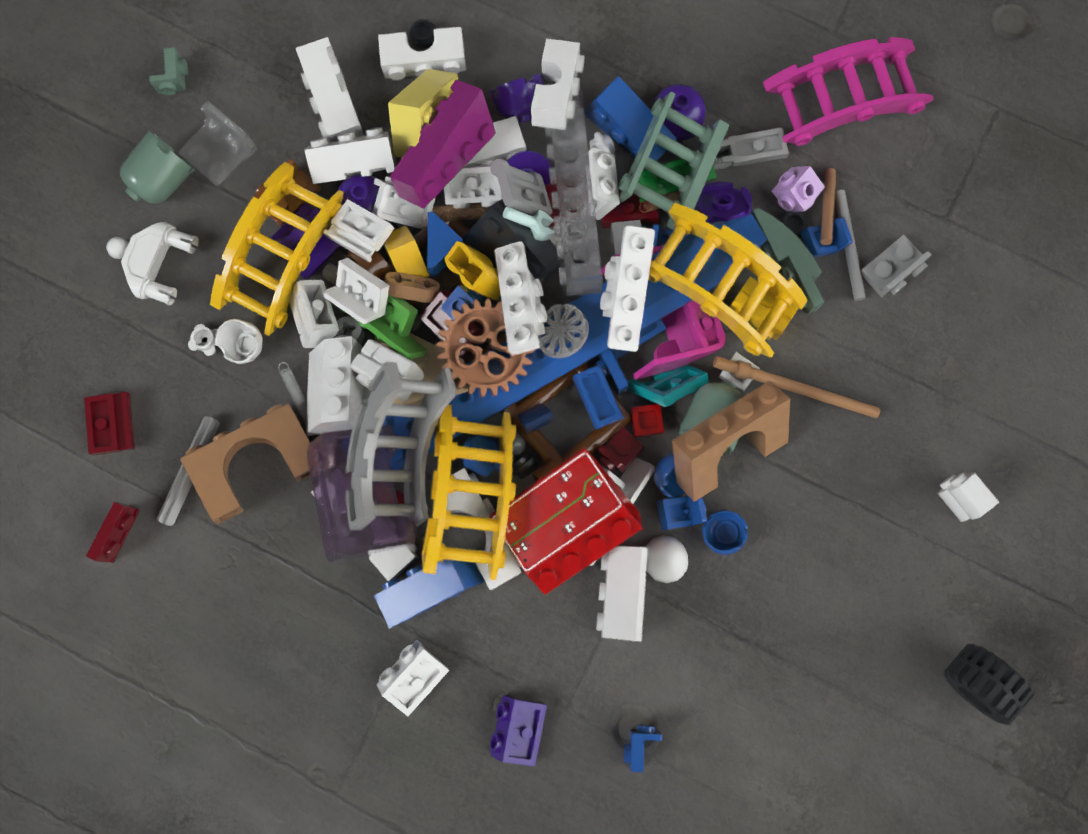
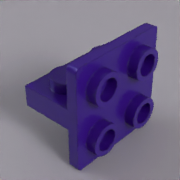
M305 204L295 214L312 222L319 211L316 208L313 210ZM285 223L271 239L295 250L305 232ZM323 234L310 254L311 258L307 268L301 271L300 275L305 280H308L342 246Z

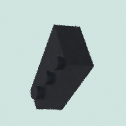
M501 199L483 214L462 239L495 263L496 248L521 241L525 246L528 270L535 279L539 278L542 283L567 259L550 239L545 241L536 240L531 232V228L503 218V211L508 206H505L504 201Z

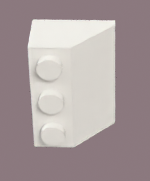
M352 336L324 339L309 353L305 431L307 436L352 432L360 403H363L364 386L355 379L357 374L350 368V364L358 354H361L363 347Z
M616 546L601 557V570L606 571L605 582H600L599 600L604 601L603 613H597L596 630L602 631L601 637L641 642L648 548Z

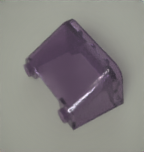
M392 425L381 427L379 435L396 436V434H393ZM352 430L322 433L309 444L307 449L308 466L325 555L329 562L342 561L416 543V526L407 516H375V519L362 530H350L346 491H351L352 472H346ZM377 447L375 449L373 469L391 470L390 459L398 448ZM372 481L374 504H398L394 482Z

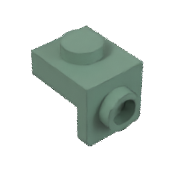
M175 47L164 48L165 74L149 76L151 85L158 93L164 95H173L176 92L186 91L185 75H188L186 59L180 56Z

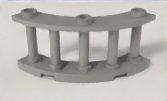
M385 362L368 386L371 393L366 403H360L351 433L346 472H352L351 491H346L350 530H362L375 519V516H406L408 530H414L428 519V507L425 498L427 455L437 422L444 409L456 396L455 384L450 368H444L433 382L402 379L399 375L397 363ZM402 391L425 393L419 406L393 404ZM385 417H414L410 436L379 435ZM377 447L407 449L404 470L373 469L375 449ZM372 481L404 482L405 504H374Z

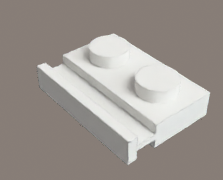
M347 199L332 219V225L329 230L325 229L323 233L327 238L366 261L371 262V256L375 251H379L394 230V227L384 219Z

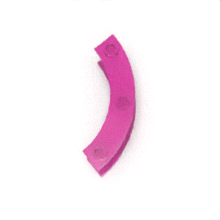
M890 37L887 40L888 43H878L877 39H870L847 44L812 56L814 60L812 63L797 68V65L794 64L763 81L766 92L783 97L794 131L782 137L783 142L802 146L811 142L812 137L855 120L863 122L880 114L908 113L911 115L926 108L925 105L933 101L934 98L930 94L917 93L905 61L907 55L915 51L912 40ZM885 63L895 66L905 94L896 95ZM873 64L884 97L870 101L866 100L854 67L855 65ZM840 69V71L844 72L855 105L835 112L823 76ZM807 81H812L824 117L804 125L793 91L795 87Z

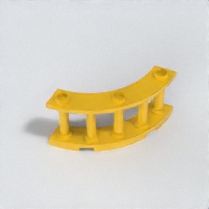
M286 162L281 164L263 183L267 189L259 199L252 198L235 226L221 258L226 261L222 275L218 273L215 276L210 305L218 310H221L228 302L234 301L267 318L264 334L268 336L277 328H282L288 319V313L286 312L294 285L301 271L307 268L311 258L310 254L324 234V230H327L332 224V219L343 206L344 192L338 190L327 200L295 184L293 179L294 166ZM292 194L321 210L313 221L309 222L277 204L285 195ZM272 215L305 232L295 250L260 233V228L267 217ZM253 244H257L289 261L280 280L246 263V257ZM241 274L276 291L270 307L239 291L238 282Z
M674 202L668 213L675 222V229L655 260H651L648 280L654 283L659 281L694 300L701 305L700 308L703 312L712 317H717L727 325L744 343V348L749 353L755 356L763 354L771 358L774 352L765 340L785 308L793 306L802 310L808 301L803 291L792 278L786 280L778 272L781 266L746 238L725 225L720 230L705 222L708 216ZM693 234L705 242L682 276L665 267L684 236ZM719 248L732 256L733 263L711 294L693 281L714 249ZM743 268H748L758 277L759 283L739 314H737L722 301ZM769 289L774 295L776 302L756 331L748 321Z
M448 404L434 429V456H438V468L433 473L431 499H434L432 518L428 517L422 550L423 573L435 574L437 563L447 559L488 564L490 580H496L499 568H504L506 552L503 550L509 502L514 500L516 484L511 482L512 443L516 435V425L511 424L510 413L504 412L501 426L459 421L457 417H452V405ZM458 432L497 437L499 451L458 446L457 442H452V435ZM456 458L500 463L499 484L455 479V475H450L451 460L455 461ZM458 491L498 496L495 519L451 514V511L446 510L448 494ZM449 526L493 531L490 551L445 547V544L441 543L443 530L449 529Z

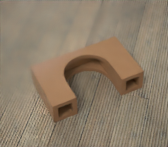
M770 380L672 440L676 483L693 502L718 487L717 467L720 458L726 449L741 436L747 434V440L765 457L788 443L790 398Z
M289 403L284 406L278 404L266 411V415L258 419L253 417L245 420L240 424L239 429L231 433L229 431L222 432L213 438V442L205 446H194L185 452V456L180 458L211 520L218 525L244 511L228 479L230 461L241 448L255 443L274 447L283 455L297 483L323 470L318 456Z

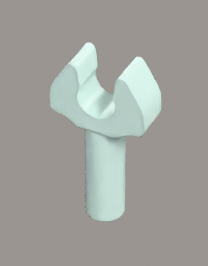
M506 207L503 211V218L531 228V232L536 240H548L555 233L554 230L547 228L554 220L541 210L534 216L510 207Z

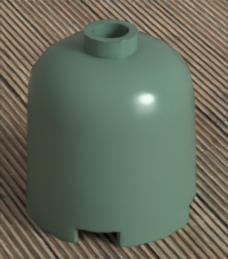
M149 130L122 163L120 176L128 187L125 192L135 201L140 202L143 199L148 203L159 204L166 201L194 172L195 168L188 161L182 160L177 156L172 147Z
M723 380L721 383H707L700 387L684 416L679 434L682 435L744 397L737 390L738 386ZM739 438L726 449L723 455H730L733 452Z

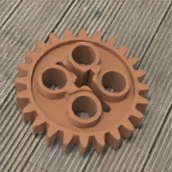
M475 299L472 305L473 309H470L464 303L461 306L463 314L456 310L451 312L455 320L454 322L448 319L444 320L443 323L448 328V331L439 330L438 335L445 340L436 343V347L444 349V352L439 354L437 359L446 360V364L441 368V371L444 368H450L452 379L457 378L459 380L458 390L466 384L468 385L469 395L478 388L480 397L485 396L487 389L490 390L492 396H496L498 387L504 392L509 391L508 381L515 386L519 384L515 376L516 374L523 377L526 376L527 373L522 368V365L529 366L532 364V361L525 356L533 353L534 350L511 355L508 351V346H502L497 342V333L501 331L506 332L502 302L499 301L495 308L491 307L490 299H487L484 306L481 307L478 300ZM470 322H478L482 326L483 333L481 336L476 337L469 333L468 324ZM460 338H465L478 345L487 341L489 349L509 353L510 358H504L492 351L483 355L481 354L482 348L461 343ZM461 350H468L473 354L474 360L471 365H464L459 361L458 355ZM494 359L500 362L502 370L499 375H493L488 371L487 364L489 360Z

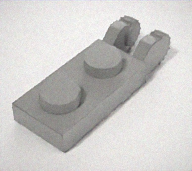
M783 128L730 136L728 139L723 140L718 153L729 149L730 156L715 158L713 163L714 170L787 158L789 151L787 143L783 142L782 139L785 136Z

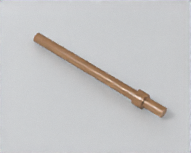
M716 356L713 362V367L734 373L736 378L743 380L749 378L762 383H767L771 380L778 388L866 416L878 418L880 414V407L753 368L751 363L741 360L735 362Z

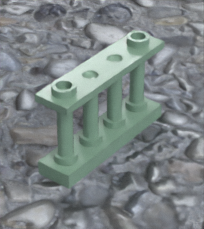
M669 92L663 99L658 98L651 110V114L654 116L629 174L625 173L619 183L618 189L621 190L619 201L623 202L632 194H635L667 212L674 202L694 210L729 124L719 119L712 126L704 127L670 108L676 95L675 93ZM665 118L698 136L699 141L702 142L699 150L694 152L660 133ZM654 143L688 161L689 166H691L689 174L684 177L649 158ZM645 168L678 186V190L681 191L678 200L673 202L638 183L643 169ZM670 216L667 227L674 230L675 222Z

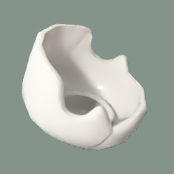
M234 318L224 321L217 329L215 345L222 350L225 359L237 364H246L254 361L262 351V335L254 324Z
M662 535L653 538L646 546L648 548L647 573L655 581L663 583L678 581L684 576L688 568V554L685 547L675 537Z

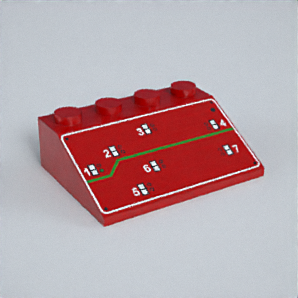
M584 447L516 495L513 501L509 502L504 541L526 575L546 595L643 528L638 509L587 448ZM496 510L489 515V518L495 519Z

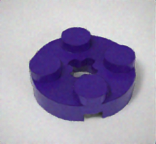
M731 182L710 183L703 187L694 210L708 216L705 222L709 224L718 221L727 222L750 214L752 208L750 192L743 186L741 190L733 188L734 183Z

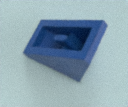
M428 212L427 268L429 277H436L447 266L445 256L456 241L463 243V239L434 212Z

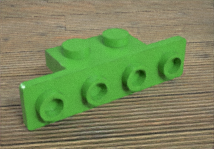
M388 295L385 315L366 324L358 321L361 327L370 330L377 336L379 341L388 344L398 354L410 360L426 356L428 350L409 336L418 310L402 298Z

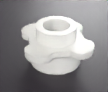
M600 132L594 133V139L590 141V149L594 147L614 154L615 147L610 136L607 134L602 135Z
M203 324L196 325L190 336L189 348L192 351H203L207 356L215 354L217 329L210 330Z

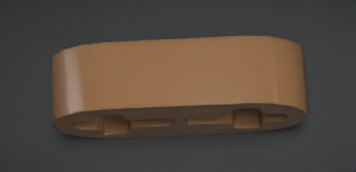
M389 272L385 275L384 282L389 285V296L418 302L431 303L438 295L440 284L431 278L406 273Z

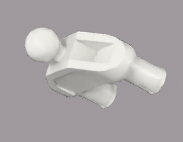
M160 222L132 235L129 243L122 237H114L108 241L106 249L111 257L122 259L121 264L127 282L135 297L139 299L152 298L167 305H172L175 300L171 299L170 296L176 298L177 289L157 283L155 278L169 247L173 246L193 254L196 248L192 247V245L198 247L199 239L197 236L177 231L173 224Z

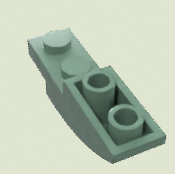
M759 208L753 210L751 214L767 238L760 249L777 264L783 265V274L786 280L792 278L803 291L808 300L803 307L807 314L818 310L825 302L814 282L822 273L814 257L800 239L783 223Z

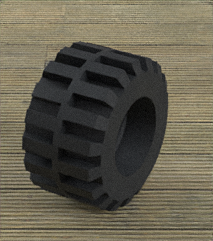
M968 643L944 671L948 683L962 698L990 719L1004 725H1011L1034 697L1027 681L1015 669L994 653L978 645Z

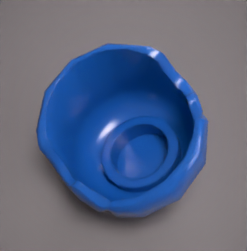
M673 452L664 456L654 469V483L668 498H677L685 493L676 483Z
M729 510L712 513L708 517L707 522L702 526L705 544L713 552L720 555H732L744 547L748 539L749 531L745 520L738 513Z

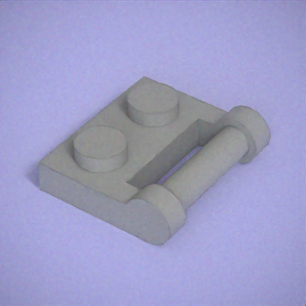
M500 158L492 162L491 173L498 178L505 206L531 215H535L539 210L547 213L549 216L553 213L542 176L539 173L533 171L525 172L517 169Z

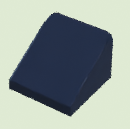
M540 403L520 413L518 420L525 433L530 434L552 423L553 414L545 404Z

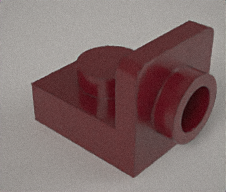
M622 428L605 447L601 445L597 450L602 456L599 461L612 472L616 469L622 474L645 447Z

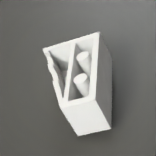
M328 37L295 48L304 73L301 74L306 90L311 89L313 97L309 98L315 115L320 113L322 122H319L318 125L323 138H329L333 142L339 140V135L354 132L355 137L363 136V130Z
M382 127L366 130L367 135L355 137L353 132L339 135L338 141L328 142L327 138L310 141L311 146H307L304 151L313 184L343 180L356 174H362V177L370 176L372 172L387 170V173L393 172L397 166L396 156H394L390 130L383 132Z

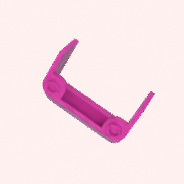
M664 245L653 247L652 255L659 252ZM606 265L598 272L599 278L605 277ZM694 300L661 318L666 327L665 331L669 341L657 346L654 351V360L633 374L635 380L677 369L721 349L725 344L726 336L720 319L703 312L700 308L701 305Z

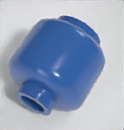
M475 435L473 438L468 437L464 445L465 447L499 451V442L487 436ZM463 459V465L466 469L484 477L489 476L493 470L499 472L500 463Z

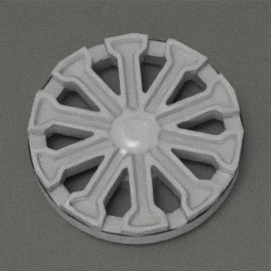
M557 304L550 307L546 311L547 321L544 322V324L547 323L550 327H544L545 334L547 335L542 338L541 335L538 336L539 349L545 355L552 358L571 356L584 345L588 337V320L582 311L574 305ZM554 315L555 321H553L550 317ZM582 322L580 326H574L577 323ZM574 334H581L580 337H574ZM571 342L572 347L567 348V343ZM559 344L560 349L556 352L555 350Z

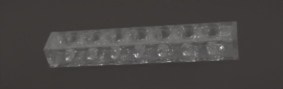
M581 83L578 96L573 95L572 101H575L573 119H568L566 130L545 127L546 138L551 137L552 143L547 144L548 161H554V167H549L550 185H556V191L551 192L552 208L558 209L559 216H554L555 234H561V241L556 242L557 259H563L564 267H559L560 285H566L567 296L602 293L603 282ZM573 235H580L581 237L574 238V237H571V236H573ZM576 260H582V261H584L583 263H579V264H578V263H574V261H576Z

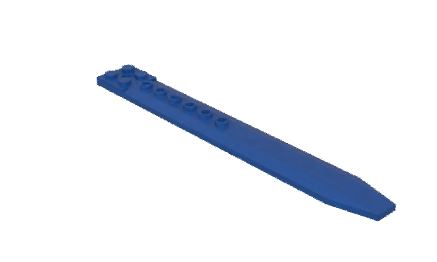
M752 214L713 225L720 230L723 225L727 226L758 248L767 240ZM693 234L684 236L665 267L683 276L705 241ZM719 248L714 249L693 282L706 291L717 287L733 263L732 256ZM659 252L651 256L652 261L655 260ZM648 280L641 330L691 302L692 299L659 281L654 283ZM607 282L569 303L582 311L589 324L588 337L584 345L576 353L565 358H552L545 355L539 348L534 349L533 353L525 356L532 361V364L529 366L522 365V368L527 373L526 376L515 375L519 381L518 385L515 386L508 381L509 391L504 392L498 387L496 396H492L490 390L487 389L485 396L480 397L478 388L471 395L468 392L458 394L449 403V405H452V417H457L459 421L482 423L610 349L607 346L611 317L603 316V310L600 307L603 292H606ZM554 315L551 316L550 318H551L553 321H555ZM579 322L574 326H580L582 322ZM547 323L544 324V327H550ZM574 334V337H580L581 334ZM507 340L502 342L500 345L508 346ZM571 342L567 343V348L572 347ZM559 344L555 350L556 352L560 349ZM492 349L489 350L503 356L504 358H510L509 353L500 352ZM494 359L489 360L487 364L488 371L493 375H499L502 370L500 362ZM473 360L466 364L471 365L473 363ZM386 416L379 435L409 437L414 417ZM346 432L338 437L347 456L352 432ZM433 432L428 453L435 450V432ZM456 432L455 435H452V440L463 433ZM382 448L381 456H378L376 453L374 455L373 469H403L405 467L407 449Z

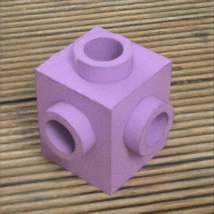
M811 166L791 167L789 171L779 178V183L772 192L778 199L780 207L787 212L806 211L814 204V200L825 186Z

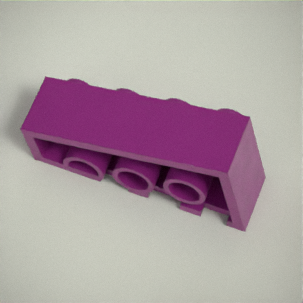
M457 79L450 87L453 92L447 101L442 99L436 110L439 113L430 125L425 124L420 131L421 135L418 144L415 147H409L390 175L398 196L423 209L496 134L482 89Z

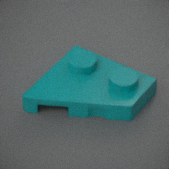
M686 365L653 375V381L640 383L635 378L628 381V387L630 392L666 407L673 405L680 398L696 392L700 387L709 383L707 372Z

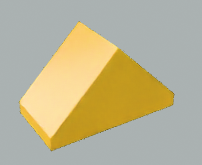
M406 225L392 231L383 246L395 271L429 277L416 241Z

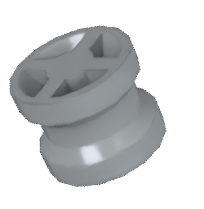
M350 316L341 317L337 320L339 331L335 338L352 336L360 345L363 343L365 331L358 324L357 320Z

